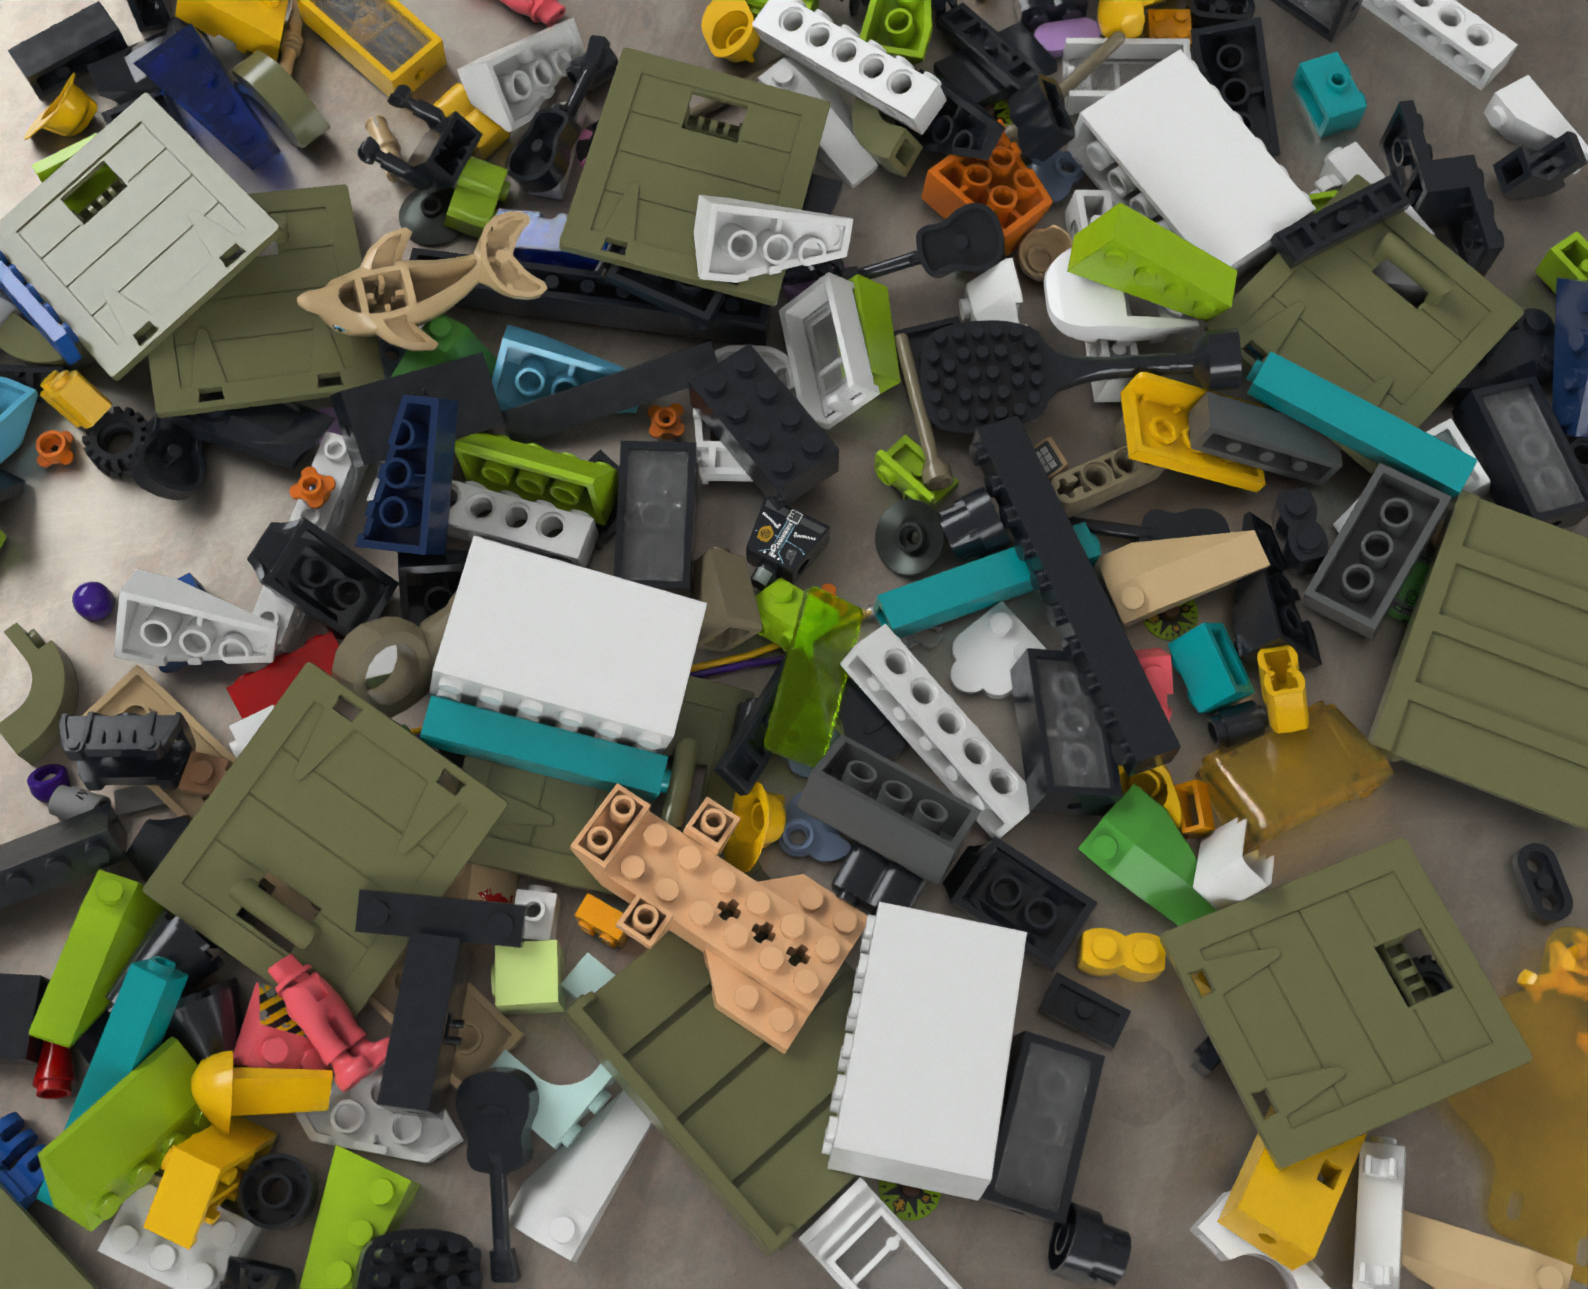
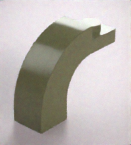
M257 50L230 70L233 76L228 80L237 92L248 94L258 101L275 120L292 145L305 148L331 128L297 82L265 53Z
M910 87L903 89L899 94L907 92ZM856 97L852 112V124L857 140L884 169L906 177L923 146L906 128L895 125L894 118Z
M15 312L11 313L0 328V348L29 365L68 367V371L82 368L96 361L80 342H77L74 345L82 359L69 366L33 324Z
M16 622L6 629L4 633L28 662L32 673V685L24 703L0 722V734L19 757L30 765H34L61 741L59 727L61 716L65 713L69 716H75L78 705L79 686L75 668L67 654L52 640L46 643L35 629L27 632Z

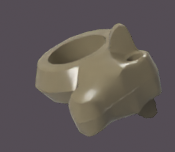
M456 592L444 608L422 621L419 627L398 616L382 617L360 624L347 634L337 649L332 667V677L390 718L409 709L430 692L433 668ZM396 645L397 660L394 670L380 686L367 691L366 674L369 665L375 656L386 647Z

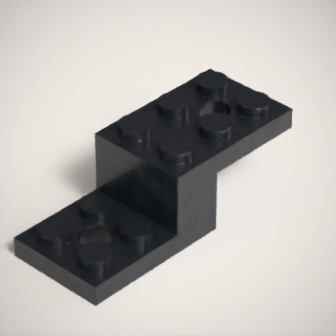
M1413 100L1400 101L1379 142L1388 175H1392L1411 201L1410 206L1429 228L1447 227L1454 253L1485 277L1504 248V235L1497 228L1495 222L1494 204L1491 199H1488L1484 187V173L1481 168H1478L1474 154L1433 160L1432 147L1426 142L1423 133L1424 123L1422 115L1417 113Z

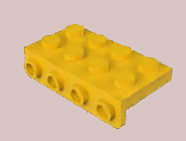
M1140 372L1120 392L1129 459L1256 493L1266 485L1263 469L1191 449L1188 413L1205 395L1206 389L1148 372ZM1208 391V392H1212V393H1215V394H1218V395H1222V396H1225V397H1229V398H1232V399H1235V400H1239V401H1242V402H1245V403H1249V404H1252V405H1255V406H1259V407L1264 408V407H1263L1262 405H1260V404H1256V403H1253V402H1249V401H1246V400H1242V399L1235 398V397H1232V396H1228V395H1225V394H1221V393H1218V392Z

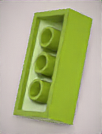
M479 432L455 441L454 451L466 480L480 483L487 490L498 493L502 490L511 491L524 500L531 502L544 500L553 504L557 509L568 512L573 509L580 510L589 514L595 523L604 526L618 499L617 469L607 463H593L579 459L568 452H553L535 443H520L502 434L491 435Z
M171 1036L38 1153L53 1206L90 1232L95 1230L104 1220L110 1219L125 1200L151 1180L153 1174L161 1168L166 1153L173 1145L182 1143L194 1133H198L201 1129H205L211 1124L201 1112L191 1092V1078L198 1065L176 1038Z

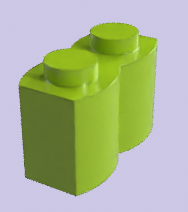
M471 156L459 177L443 226L480 239L485 225L494 216L501 214L495 211L498 201L505 203L511 182L505 181L508 170Z

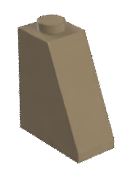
M722 547L711 548L693 562V599L705 602L707 606L696 648L727 653L762 631V621L745 556L733 554L729 549Z

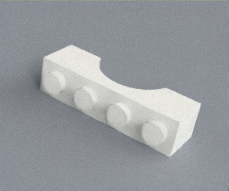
M1231 1191L1223 1193L1189 1229L1220 1261L1231 1260L1241 1255L1254 1256L1272 1265L1282 1276L1287 1289H1331L1321 1279L1324 1276L1323 1271L1312 1260L1291 1271L1217 1222Z

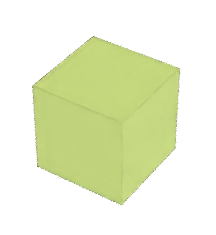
M558 940L525 941L521 948L495 945V963L491 967V988L493 997H495V1006L504 1016L565 1012V991L561 986L565 979L564 950Z

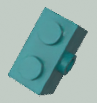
M1338 52L1299 64L1291 85L1320 139L1358 127L1367 108L1364 93L1358 90L1352 79L1349 66L1343 63Z
M1204 622L1167 644L1172 654V664L1176 671L1181 674L1188 689V699L1197 709L1198 713H1215V711L1230 707L1255 692L1223 623Z

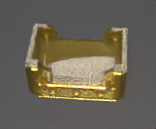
M1322 700L1309 706V725L1307 729L1279 734L1273 730L1224 754L1223 750L1219 749L1201 760L1204 766L1194 776L1197 780L1207 783L1210 803L1221 823L1224 825L1235 818H1238L1237 823L1247 819L1243 856L1256 849L1259 850L1261 848L1259 843L1263 844L1272 838L1276 839L1285 831L1346 801L1351 802L1358 797L1361 800L1377 792L1395 775L1387 759L1334 703L1326 705Z

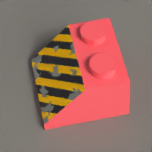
M256 983L233 1052V1066L239 1068L330 1070L331 1065L326 1066L321 1060L322 1056L299 1025L288 1015L283 998L278 996L275 987Z

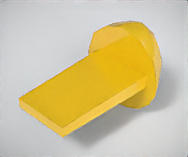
M1099 0L1097 21L1100 31L1105 38H1109L1117 31L1123 32L1125 38H1139L1145 23L1144 9L1167 0Z
M233 1050L222 1051L207 1057L199 1063L191 1078V1092L205 1118L216 1128L229 1135L231 1116L328 1111L333 1070L233 1068Z

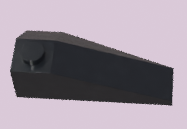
M1261 17L1191 29L1194 61L1201 74L1211 85H1214L1219 90L1221 97L1229 107L1242 117L1246 127L1264 143L1268 153L1272 157L1280 156Z
M919 70V73L921 74L925 72V70ZM937 75L934 76L941 81L942 85L940 87L947 101L923 135L895 119V125L906 128L923 146L921 150L988 161L1005 130V127L971 96L950 81Z
M1248 512L1243 517L1242 531L1255 530L1270 566L1237 580L1233 628L1236 638L1234 647L1241 660L1247 661L1258 668L1257 656L1260 649L1288 644L1294 648L1298 655L1299 668H1316L1322 665L1315 633L1309 620L1302 622L1295 605L1296 602L1301 600L1297 589L1292 588L1290 582L1282 573V571L1287 569V565L1273 529L1265 521Z
M446 549V554L441 555L398 552L401 618L419 627L422 621L444 608L458 589L469 551Z

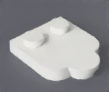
M1000 601L955 638L951 650L954 662L950 672L951 682L958 691L965 694L981 692L990 699H1003L1013 692L1010 669L1027 648H1046L1005 603Z

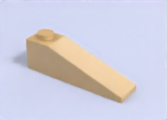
M1255 530L1134 542L1100 556L1098 559V564L1123 624L1127 628L1270 566Z
M1404 1210L1401 1266L1434 1289H1569L1573 1265L1530 1249Z

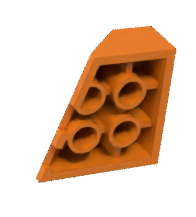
M1001 119L997 120L1005 127ZM1005 130L988 161L949 155L930 168L927 172L921 199L944 219L958 208L969 203H981L990 207L998 217L1004 231L1006 244L1004 258L1019 247L1022 239L1034 229L1053 203L1034 170L1026 167L1020 157V148L1016 142L1011 143L1005 134Z

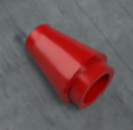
M43 1040L32 1086L36 1088V1096L42 1099L69 1097L72 1094V1087L77 1084L71 1048Z

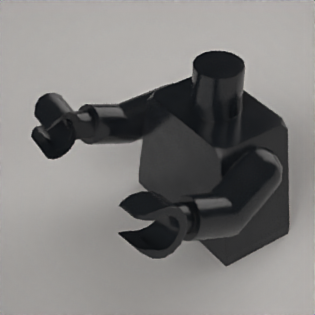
M399 85L394 93L390 94L387 102L397 108L409 109L413 112L414 116L426 121L430 130L423 135L408 162L390 152L385 153L381 151L379 144L370 136L358 148V158L369 165H373L376 161L380 164V168L397 176L419 191L434 193L455 185L483 134L457 111L446 117L440 108L420 98L418 100L412 98L413 92L408 86Z

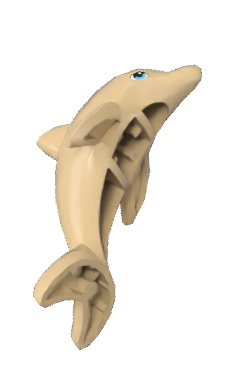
M509 211L494 216L485 225L474 254L439 260H401L412 231L404 227L386 233L368 249L360 268L332 279L323 288L303 292L297 297V304L305 311L317 314L327 326L336 332L348 336H379L391 345L412 352L434 351L438 342L421 330L419 326L436 319L451 309L479 283L502 295L521 300L539 298L546 291L547 286L544 281L526 271L513 256L517 239L530 223V216L522 211Z

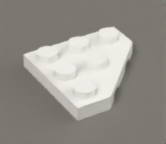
M384 1064L345 1093L337 1087L333 1076L328 1111L294 1113L312 1142L331 1146L339 1145L347 1149L431 1164L465 1140L446 1107L442 1120L392 1113L377 1105Z

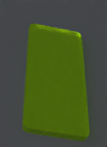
M815 586L808 587L804 592L764 739V747L768 751L812 769L829 749L848 673L840 663L856 645L863 619V611L860 607Z

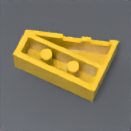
M177 0L175 17L214 38L220 35L236 44V49L244 54L247 51L255 53L259 50L277 62L288 0Z
M231 1116L229 1135L211 1124L203 1131L194 1133L182 1143L173 1145L163 1159L161 1169L165 1172L143 1228L190 1250L197 1242V1235L201 1225L204 1222L213 1225L220 1218L221 1214L216 1209L226 1198L234 1202L238 1198L239 1183L244 1172L254 1161L270 1154L277 1133L241 1116Z

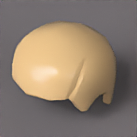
M1057 225L1031 230L1022 239L1018 248L1017 261L1023 273L1038 282H1044V276L1048 267L1059 255L1072 248L1073 240L1068 232Z

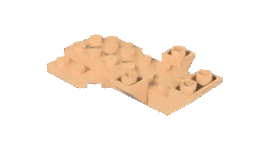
M617 783L570 845L573 853L603 887L630 904L615 927L648 949H651L670 930L703 952L712 985L711 993L715 1009L785 1054L865 929L867 915L835 897L834 893L804 874L757 882L720 858V853L741 818L709 797L705 798L682 833L649 811L651 807L649 803ZM729 909L734 915L725 921L720 915L722 910ZM760 931L768 935V940L765 939L762 943H758L754 939ZM790 955H800L803 958L802 962H799L797 966L791 965L788 962L791 958Z

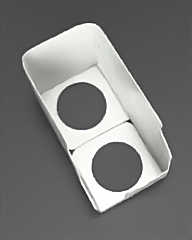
M1235 818L1201 838L1193 889L1217 911L1247 899L1268 887L1272 882L1274 856L1266 860V854L1258 857V849L1243 856L1247 819L1237 823L1238 818Z

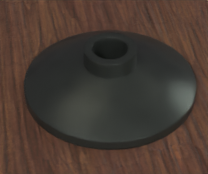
M448 187L434 193L416 189L405 198L400 207L399 222L401 228L406 227L412 231L411 241L426 247H439L455 241L463 234L443 226L455 189ZM431 208H436L434 211H427Z
M914 499L898 501L885 510L876 527L875 542L880 558L891 570L904 575H916L927 571L938 561L944 549L945 533L940 524L941 517L937 511L929 504ZM915 531L919 532L917 544H914L912 541V535Z

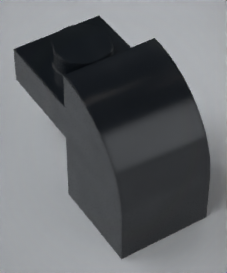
M1567 131L1539 151L1521 145L1492 166L1502 194L1524 200L1546 196L1565 187L1563 179L1586 165L1587 161L1577 134Z

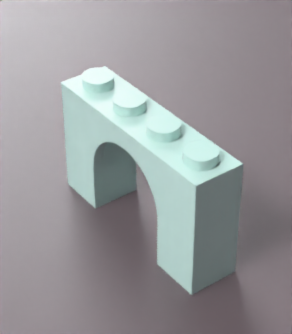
M587 952L564 979L561 986L572 998L577 999L582 994L586 995L591 991L595 993L616 975ZM506 1049L490 1067L516 1068L528 1073L533 1078L539 1092V1105L531 1129L557 1151L563 1145L569 1148L583 1132L584 1128L580 1124L590 1111L596 1115L605 1106L611 1097V1094L607 1091L616 1081L600 1063L598 1068L583 1081L571 1085L551 1084L536 1076Z

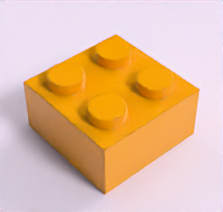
M1190 9L1147 10L1144 23L1145 38L1190 39V48L1192 50Z
M587 893L574 914L578 921L577 925L581 927L580 930L591 937L594 934L598 935L602 939L601 942L612 949H615L617 946L623 950L630 936L615 927L623 913Z

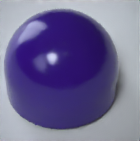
M87 581L80 584L74 590L72 604L75 611L82 618L89 621H98L108 616L112 611L114 596L104 584L97 581Z
M48 764L35 769L28 776L27 784L31 794L37 800L49 803L56 788L60 785L70 787L71 780L65 766ZM56 774L54 778L42 781L47 775Z

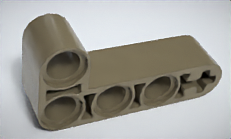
M1123 414L1112 431V438L1118 449L1062 472L1052 479L1051 484L1068 518L1158 479L1166 469L1129 459Z

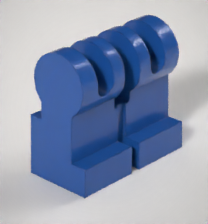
M12 1112L0 1119V1182L27 1210L37 1200V1195L45 1178L38 1153L47 1145L40 1144L32 1148L38 1140V1135L33 1129H27L19 1133L25 1124V1120L17 1112ZM21 1156H23V1157L17 1162V1164L11 1169V1167H10L9 1165H10L14 1160H16V1159L20 1158Z

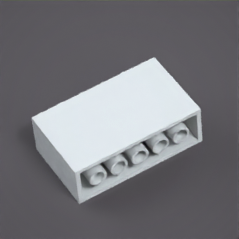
M1181 49L1081 111L1074 128L1075 137L1069 141L1067 151L1072 154V157L1078 164L1080 163L1083 171L1099 190H1110L1113 207L1119 202L1125 204L1238 270L1236 281L1278 253L1270 241L1274 233L1312 215L1316 210L1310 197L1296 186L1289 177L1287 170L1274 160L1266 150L1264 143L1251 133L1244 124L1242 117L1229 107L1221 97L1219 90L1206 80L1199 71L1197 64L1192 59H1189Z
M473 536L433 668L429 693L435 694L436 697L459 703L464 702L490 711L662 755L674 737L707 603Z
M879 902L876 916L868 914L859 953L861 954L853 983L851 1005L849 1006L845 1031L852 1032V1034L845 1033L837 1071L845 1072V1075H837L829 1111L837 1113V1117H829L822 1147V1154L829 1155L827 1169L979 1201L992 1179L1027 932Z

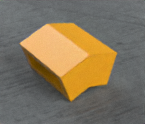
M1195 779L1174 785L1181 803L1182 820L1180 825L1186 840L1202 838L1214 831L1215 825L1207 783ZM1194 795L1199 819V824L1197 825L1192 823L1188 796Z

